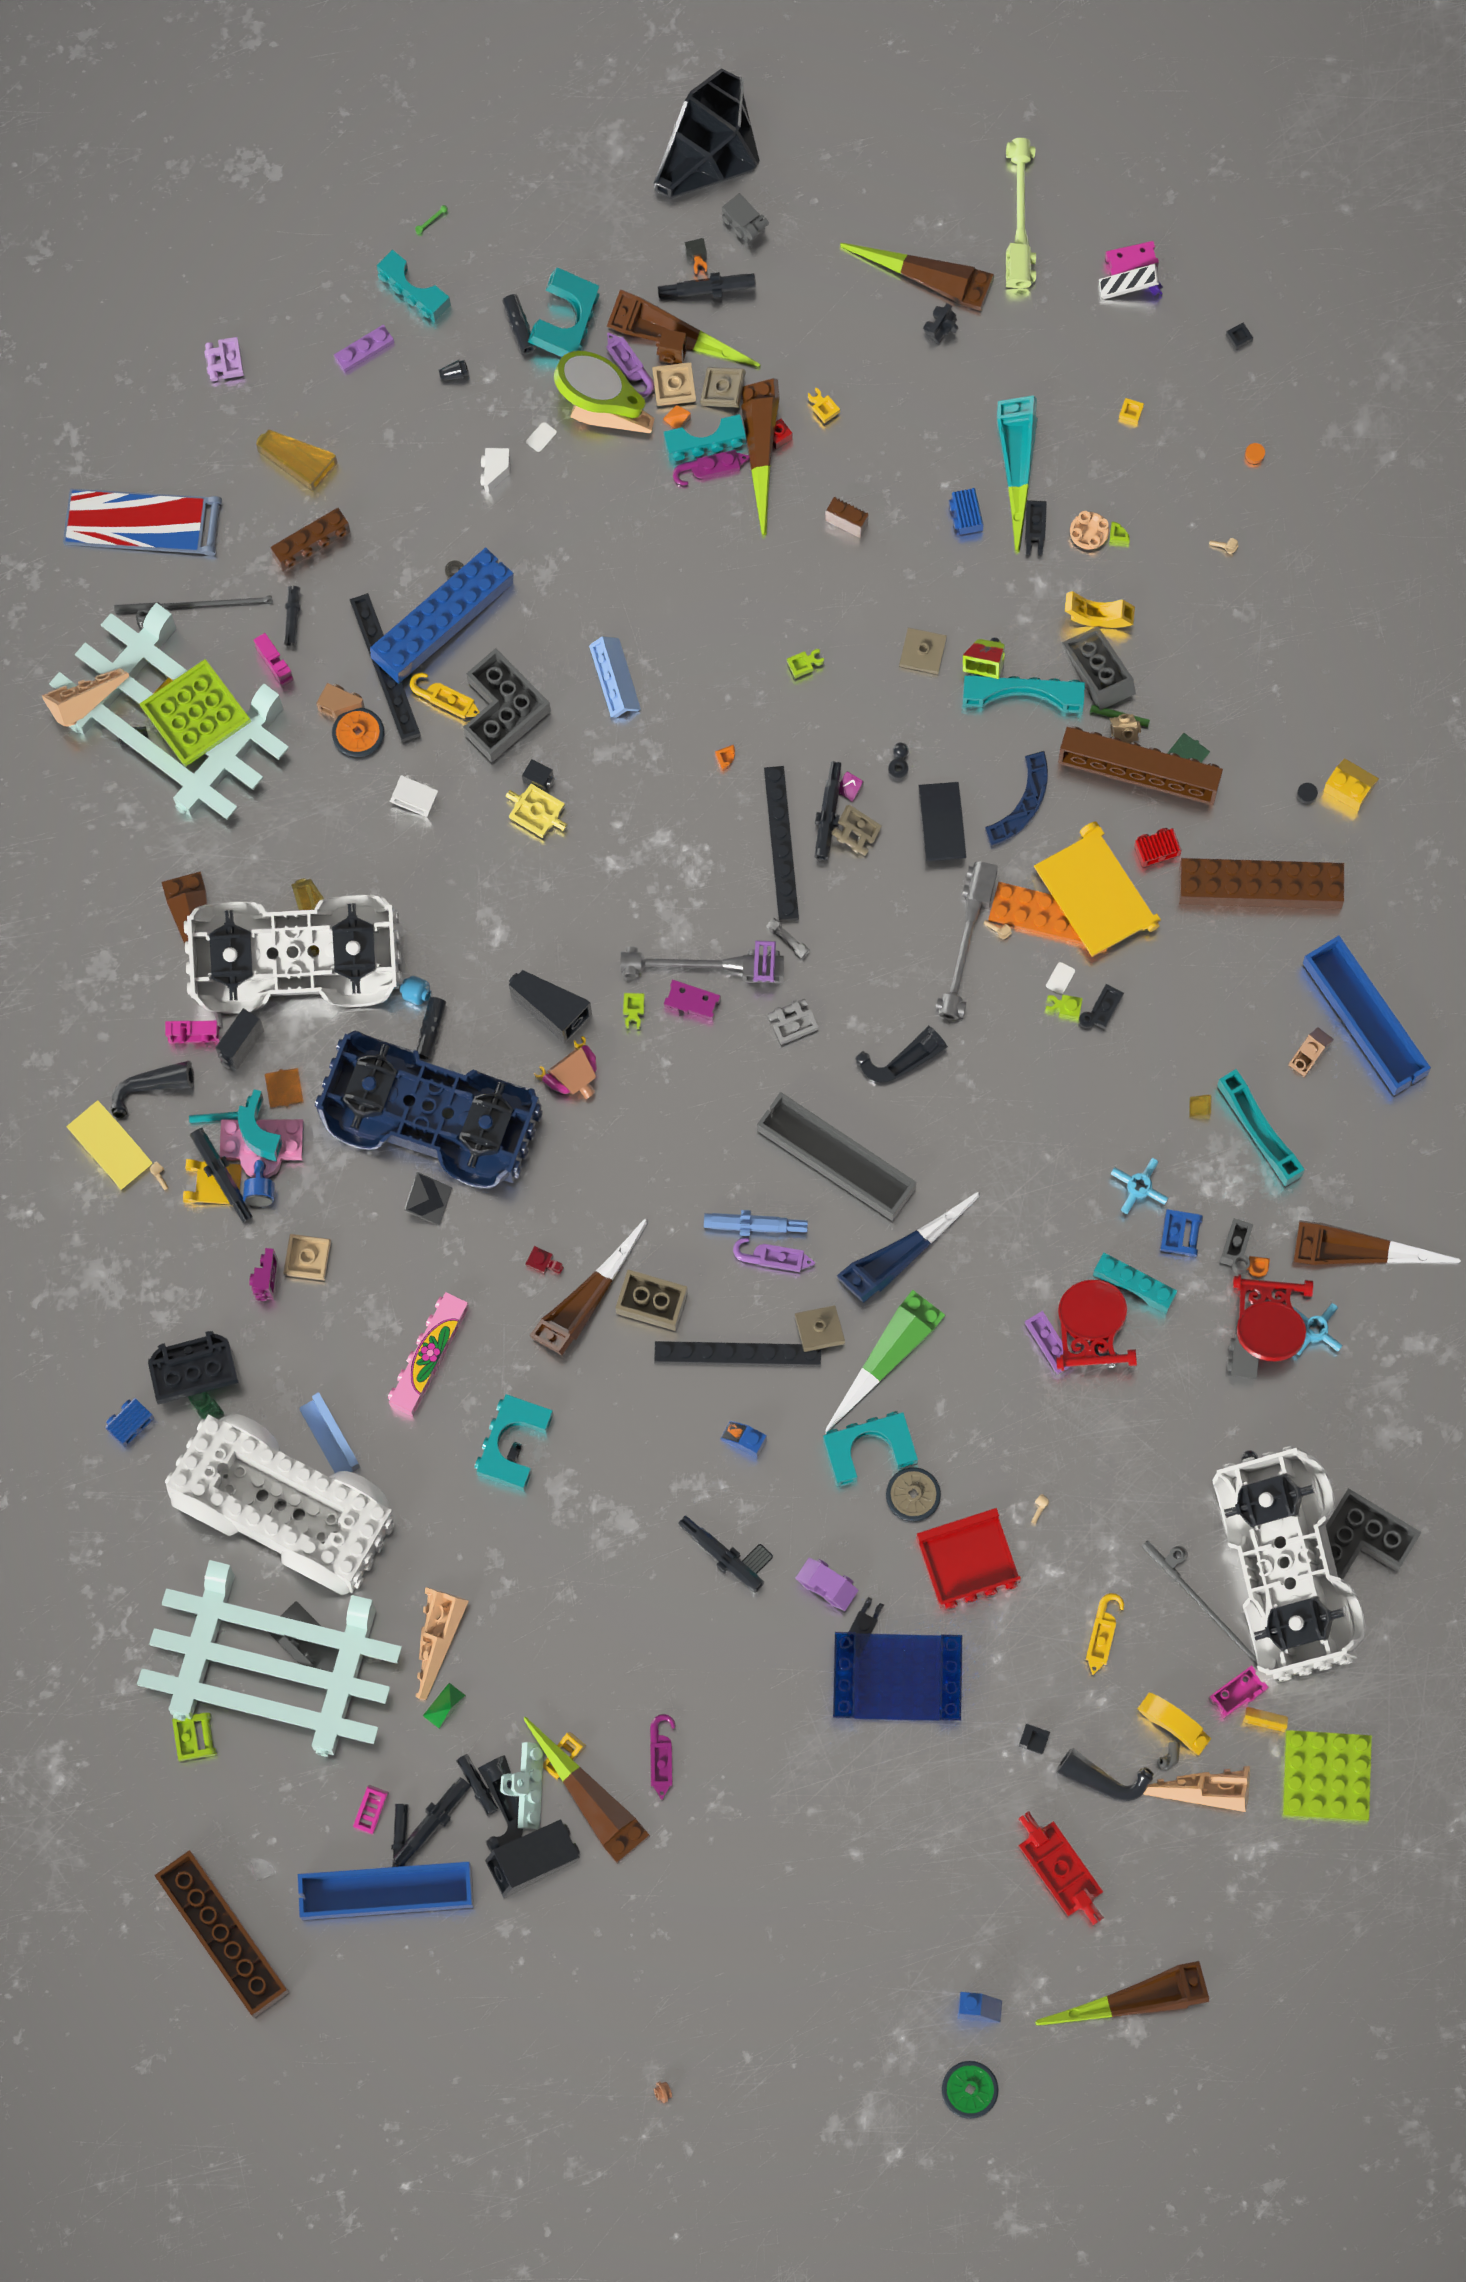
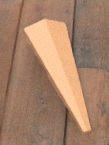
M428 1587L425 1588V1594L428 1595L427 1606L423 1607V1613L426 1614L425 1626L421 1629L419 1660H422L421 1672L417 1675V1679L420 1680L419 1693H416L417 1698L424 1700L429 1695L469 1602L458 1596Z
M1244 1766L1243 1770L1231 1772L1230 1769H1224V1772L1221 1774L1204 1772L1177 1776L1176 1780L1164 1782V1779H1157V1783L1148 1784L1144 1794L1246 1812L1249 1799L1250 1766Z

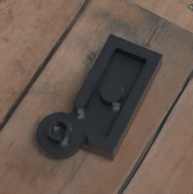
M1106 984L1092 1011L1083 1012L1080 1015V1025L1084 1028H1090L1095 1024L1106 1029L1124 996V992Z

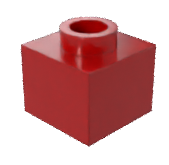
M782 418L775 423L773 446L776 450L793 439L791 430Z

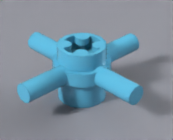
M1151 1158L1143 1173H1137L1132 1176L1116 1167L1112 1170L1111 1175L1127 1183V1189L1130 1193L1121 1208L1122 1212L1128 1214L1136 1199H1143L1147 1196L1164 1205L1169 1198L1152 1188L1150 1176L1159 1163L1156 1159ZM1136 1182L1146 1185V1188L1141 1187L1139 1191L1134 1189L1136 1188Z
M1331 1303L1321 1316L1307 1318L1293 1307L1302 1317L1306 1326L1305 1342L1297 1355H1300L1311 1341L1319 1342L1323 1340L1337 1352L1342 1348L1343 1345L1328 1334L1327 1321L1338 1309L1335 1304ZM1319 1325L1321 1327L1319 1334H1315L1312 1329L1310 1330V1326L1314 1328Z

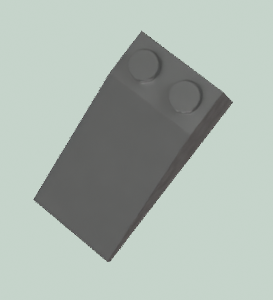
M1098 626L1062 642L1082 682H1085V687L1099 710L1136 694L1133 677Z

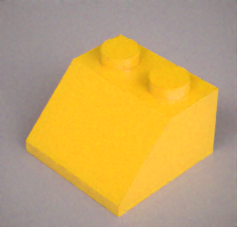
M1344 758L1326 782L1324 792L1358 812L1379 778Z

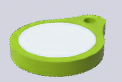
M588 351L569 352L560 359L554 371V382L559 392L569 402L581 409L595 413H609L637 418L645 407V399L632 387L622 371L610 360L596 353Z

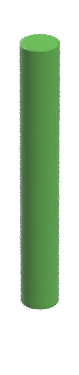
M1091 705L1090 709L1091 713L1110 718L1126 714L1107 708L1099 710L1096 705ZM1134 716L1135 720L1140 722V726H1149V719Z

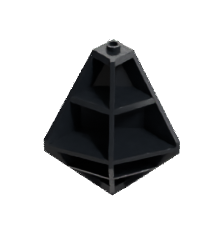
M721 68L689 92L654 180L655 191L672 199L753 172L756 169L760 160L743 94L744 79L742 77H738Z

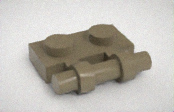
M847 805L838 821L844 828L842 831L835 828L832 831V835L840 843H846L852 847L851 850L854 852H859L865 856L869 850L863 846L865 841L869 844L873 843L882 825L853 806ZM851 832L858 836L857 840L849 836Z

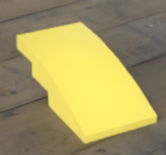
M98 1100L66 1126L120 1190L153 1164Z

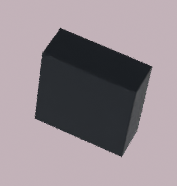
M1244 322L1226 331L1227 337L1236 350L1253 341V336Z

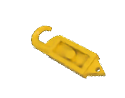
M426 673L414 674L410 680V688L415 694L463 719L475 717L480 713L474 704V699L441 683H434L427 690L417 686V679L428 677Z
M1115 1593L1106 1594L1099 1602L1086 1656L1092 1675L1103 1665L1107 1664L1116 1627V1619L1111 1614L1106 1613L1108 1602L1110 1600H1117L1120 1604V1609L1124 1610L1123 1599Z

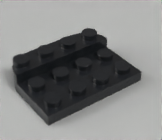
M213 1331L205 1332V1337L167 1347L165 1343L158 1345V1349L152 1354L150 1359L148 1358V1366L157 1404L239 1383L228 1339L214 1334Z

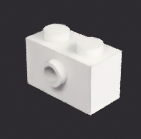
M401 775L390 802L427 817L438 790H435V787L430 784L416 782V779L411 776L405 775L404 777Z

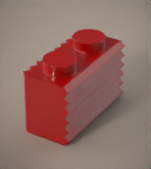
M1162 828L1151 836L1149 834L1141 835L1135 840L1134 844L1142 868L1180 856L1182 851L1174 828Z

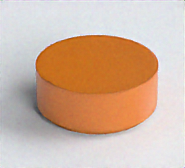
M1258 443L1248 445L1245 451L1246 460L1252 464H1258L1263 461L1265 457L1264 447Z

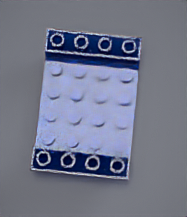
M835 1632L833 1718L961 1721L962 1635Z

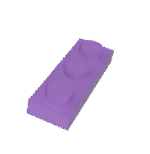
M382 325L334 354V358L343 371L347 372L393 344L394 339L386 327Z
M1041 1311L1026 1320L1025 1325L1056 1374L1059 1375L1071 1368L1072 1366L1064 1367V1371L1061 1369L1057 1370L1056 1357H1060L1063 1354L1062 1341L1044 1312Z

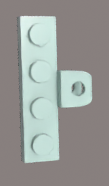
M530 1742L522 1743L521 1772L503 1774L501 1776L500 1790L505 1795L519 1796L518 1828L535 1831L540 1829L544 1751L539 1744ZM507 1781L511 1783L510 1788L507 1787Z

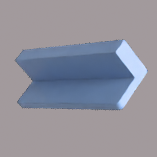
M602 636L590 644L589 647L610 715L617 718L626 711H639L641 708L619 638Z
M319 1392L312 1396L313 1400L301 1406L299 1410L334 1473L339 1471L353 1472L359 1469L360 1465L324 1400Z

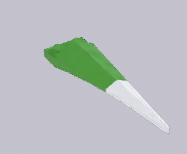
M912 1290L898 1307L828 1424L826 1432L831 1430L887 1374L931 1335L946 1315Z

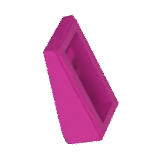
M368 1785L353 1827L373 1834L389 1792ZM372 1793L374 1795L380 1796L381 1800H377L369 1796ZM370 1802L378 1805V1808L376 1809L366 1804ZM364 1810L374 1813L375 1816L372 1817L367 1814H364L363 1812ZM361 1818L371 1821L372 1825L360 1822Z

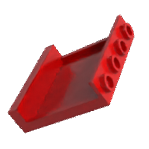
M997 1508L919 1532L916 1535L940 1609L944 1607L946 1610L958 1606L957 1603L962 1601L966 1603L976 1601L978 1596L984 1594L986 1597L998 1593L997 1590L1002 1588L1011 1590L1018 1587V1583L1021 1582V1577L1018 1575L999 1520Z

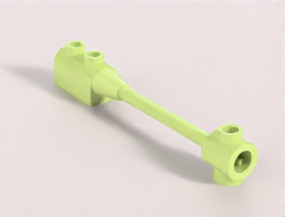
M1026 138L1013 139L1007 143L1006 158H1011V161L1017 164V230L1015 243H1010L1006 250V287L1027 288L1031 286V282L1036 280V271L1031 270V264L1036 262V253L1031 252L1025 230V164L1035 157V146H1031L1030 140Z

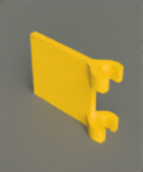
M186 1159V1171H197L196 1192L184 1191L183 1203L230 1204L213 1175L208 1177L205 1173L204 1167L207 1166L206 1163ZM230 1164L226 1168L240 1190L242 1166L241 1164Z

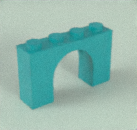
M557 267L551 273L545 291L567 300L573 306L576 314L575 324L570 328H560L539 319L533 325L528 343L560 357L569 352L581 351V339L585 338L588 331L586 327L587 321L590 322L594 313L592 310L593 304L597 303L600 296L597 293L599 285Z
M505 1394L504 1399H500L496 1410L499 1411L497 1418H493L489 1427V1430H492L489 1438L486 1437L482 1445V1449H484L482 1457L478 1456L474 1468L477 1469L478 1476L525 1492L532 1474L531 1468L504 1458L499 1451L500 1439L508 1429L516 1426L528 1427L547 1434L554 1414L553 1410Z
M898 1411L886 1414V1417L881 1419L873 1417L861 1425L852 1423L847 1425L846 1429L840 1431L832 1429L827 1431L826 1435H823V1442L837 1487L857 1481L858 1477L851 1457V1450L855 1442L864 1436H878L889 1444L897 1470L918 1464L916 1451L903 1412L898 1413Z

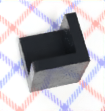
M1026 1723L1019 1747L1043 1754L1050 1732Z

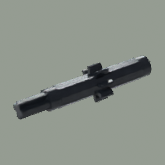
M720 272L710 273V278L658 286V296L663 298L712 293L713 298L722 297L723 292L756 287V279L754 273L722 277Z
M831 761L828 780H826L821 813L816 812L815 824L819 825L814 857L819 860L829 859L832 831L834 827L838 828L840 815H836L840 789L841 762Z
M203 1128L192 1132L190 1137L207 1165L204 1167L207 1176L213 1175L231 1206L233 1205L243 1223L251 1219L253 1216L226 1168L230 1165L226 1157L220 1158Z
M686 1515L679 1521L678 1524L693 1537V1540L718 1561L716 1564L717 1568L723 1573H726L728 1570L754 1593L761 1589L765 1581L739 1559L741 1555L734 1547L728 1550L704 1528H700Z
M459 1777L436 1805L433 1802L425 1809L427 1816L405 1841L403 1848L393 1858L395 1864L399 1867L403 1866L413 1853L417 1852L440 1824L443 1827L447 1825L451 1820L448 1814L471 1787L467 1781Z

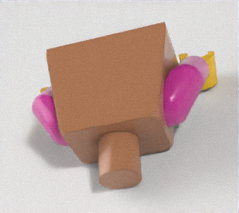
M581 1036L582 1044H577L574 1040L575 1050L552 1066L547 1072L542 1066H539L543 1073L541 1075L533 1073L536 1079L543 1081L552 1090L563 1094H575L580 1091L585 1099L592 1096L595 1091L589 1082L596 1078V1056L590 1047L586 1045L585 1037Z

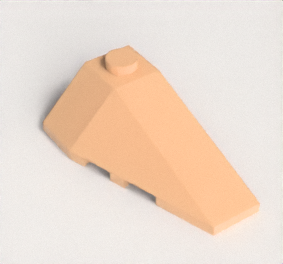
M575 405L571 413V418L588 425L646 433L651 432L655 419L645 411H642L641 415L637 418H629L617 414L590 412Z
M119 668L97 675L94 681L82 680L78 682V686L67 689V686H63L42 695L58 723L63 726H72L78 720L84 718L129 677V674Z

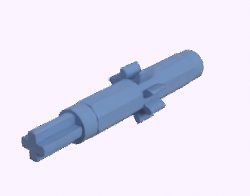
M741 1210V1215L704 1214V1228L738 1230L741 1236H750V1231L786 1233L787 1231L807 1232L808 1220L751 1215V1210Z

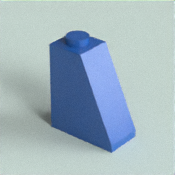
M960 1992L957 2019L1001 2022L1002 2000L981 1993Z

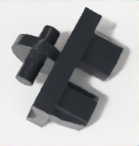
M948 303L944 307L936 306L933 311V317L936 321L934 323L928 321L923 327L925 333L932 336L933 341L938 344L944 335L948 336L949 332L956 333L959 329L955 324L957 321L956 314L951 309L952 305Z

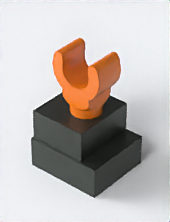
M704 238L685 242L686 256L691 255L692 261L695 262V274H698L697 268L699 266L704 267L705 272H707V264L703 261L707 259Z

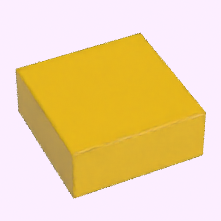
M1125 398L1119 419L1138 424L1144 403Z

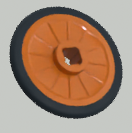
M357 708L340 714L332 727L334 744L341 752L352 757H363L373 753L380 746L384 737V726L381 719L376 713L366 708ZM359 729L361 733L356 735L355 732Z

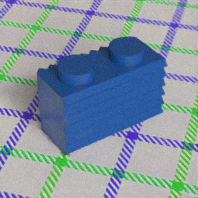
M975 488L952 492L949 507L950 511L955 513L953 524L954 528L958 529L959 535L983 531L984 524Z
M136 1398L132 1401L130 1399L127 1400L121 1407L122 1411L117 1416L113 1414L106 1422L108 1424L105 1427L106 1430L124 1447H127L154 1420V1416Z

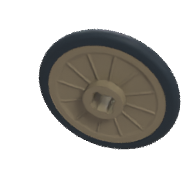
M910 1467L900 1470L890 1479L886 1489V1499L890 1509L898 1517L907 1521H920L928 1518L936 1511L941 1499V1490L938 1481L930 1472L921 1468ZM912 1490H915L918 1494L915 1498H911L909 1494Z

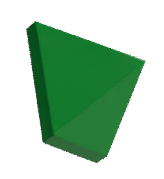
M448 1683L424 1713L423 1717L440 1729L466 1695L451 1683Z

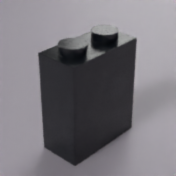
M244 1008L241 1010L215 1047L222 1065L229 1069L231 1067L236 1070L239 1068L264 1032L259 1017Z

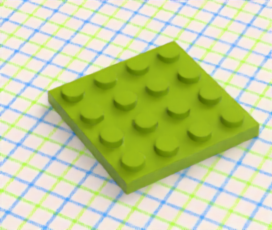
M206 659L139 704L185 767L251 723L248 715Z
M1286 1730L1283 1816L1368 1822L1372 1735Z

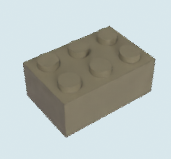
M627 1270L616 1304V1314L676 1331L688 1294L687 1286Z

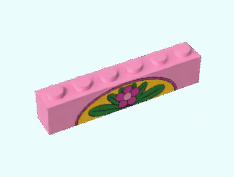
M445 1292L443 1297H439L435 1305L437 1308L435 1314L429 1316L426 1322L428 1327L425 1333L419 1335L416 1342L418 1346L415 1352L411 1351L407 1359L409 1364L406 1370H401L397 1379L399 1383L396 1388L393 1387L388 1396L391 1407L412 1417L469 1309L468 1302Z

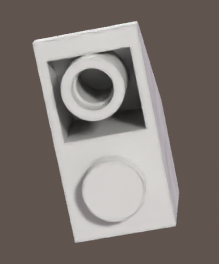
M485 448V455L481 456V467H485L484 474H481V485L484 486L485 493L491 492L510 475L509 448Z

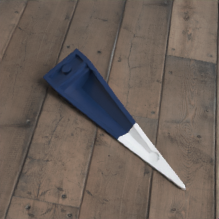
M976 1192L954 1208L909 1235L852 1262L837 1275L839 1281L864 1303L877 1291L881 1292L980 1197L979 1192Z

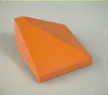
M676 405L663 420L674 429L683 427L691 419V413Z

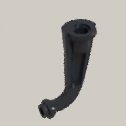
M928 1025L885 1067L873 1065L870 1055L865 1053V1051L858 1054L855 1060L857 1061L856 1064L861 1067L869 1079L876 1082H888L913 1070L948 1046L942 1037Z
M191 1061L144 1072L120 1082L112 1093L111 1111L113 1116L123 1118L127 1115L128 1109L124 1104V1099L130 1092L193 1088L194 1071Z
M1074 1748L1066 1753L1056 1770V1773L1120 1801H1132L1142 1796L1148 1784L1153 1780L1154 1775L1150 1769L1143 1767L1138 1771V1777L1134 1784L1129 1786L1122 1785Z
M505 1755L478 1768L507 1823V1830L502 1836H491L486 1840V1845L490 1852L520 1838L523 1833V1829L518 1828V1796L505 1795L500 1790L501 1776L503 1774H511ZM507 1781L508 1788L511 1787L510 1781Z

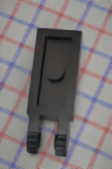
M1027 500L1026 554H1030L1032 551L1031 540H1039L1037 552L1038 555H1043L1047 501Z
M870 1597L866 1599L861 1611L858 1612L840 1647L841 1650L857 1658H860L884 1607V1604L879 1603L873 1617L867 1615L866 1612L872 1604V1598Z

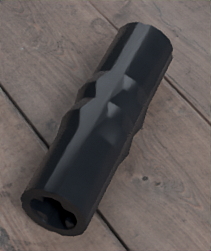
M508 295L503 298L502 302L509 318L512 332L515 335L521 353H531L537 347L528 343L531 330L527 317L522 309L518 295Z
M429 998L415 1049L418 1051L420 1059L430 1060L432 1057L446 1006V1001L441 998Z

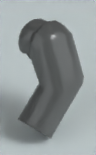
M1169 1742V1753L1157 1760V1765L1162 1770H1168L1178 1763L1179 1742Z

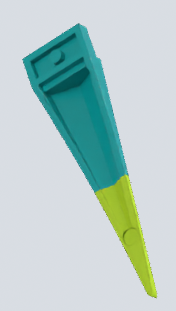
M1034 395L998 401L997 422L1006 467L1015 549L1017 552L1020 551L1038 421L1036 417L1037 398Z

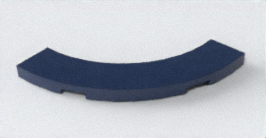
M1045 751L1025 756L1027 785L1021 800L1012 813L1002 820L985 827L991 847L1000 845L1019 834L1039 811L1046 793L1048 781Z

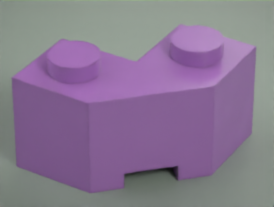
M808 1558L795 1579L806 1589L821 1595L832 1606L845 1611L859 1591L852 1585L854 1581L845 1575L840 1576L828 1568L829 1565L823 1560L818 1559L815 1561Z

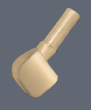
M1230 538L1227 543L1210 540L1209 543L1212 546L1225 548L1229 553H1234L1239 546L1238 541Z
M987 920L984 921V925L996 931L1002 939H1006L1012 934L1011 928L1007 924L1000 928Z
M156 1161L150 1166V1172L157 1178L165 1191L169 1187L160 1175L164 1168Z
M1043 1494L1035 1501L1039 1508L1031 1521L1034 1524L1037 1523L1041 1512L1049 1504V1499Z

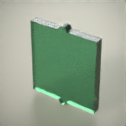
M1183 733L1167 754L1176 753L1181 758H1194L1202 763L1210 751L1199 744L1198 740L1195 741Z

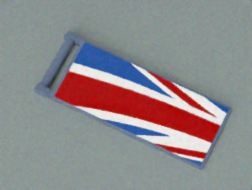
M70 489L63 543L64 545L199 553L213 556L216 553L214 545L219 506L222 505V498L218 496L196 497ZM206 504L212 506L207 546L201 547Z

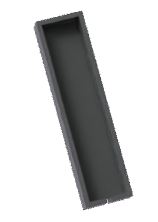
M782 1092L778 1094L770 1105V1111L767 1110L757 1123L758 1132L891 1221L896 1218L916 1189V1181Z

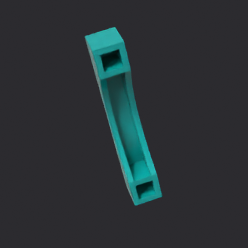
M969 674L964 676L963 705L984 706L1001 696L1029 694L1050 701L1062 711L1083 712L1085 682L1075 679L1061 681L1056 678L1041 680L1037 677L1020 679L1018 676L996 679Z
M1235 1069L1220 1078L1217 1087L1284 1186L1286 1187L1302 1177L1305 1169L1295 1154L1283 1143L1270 1126L1238 1070Z

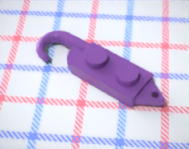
M608 332V346H606V350L628 380L638 381L643 379L647 389L644 392L638 393L642 397L649 396L654 390V383L644 369L643 364L623 337L620 338Z
M749 1238L739 1239L733 1247L734 1255L738 1260L759 1264L760 1266L801 1272L802 1269L815 1265V1262L804 1254V1250L761 1244L756 1247L753 1255L744 1254L740 1251V1245L744 1242H749Z

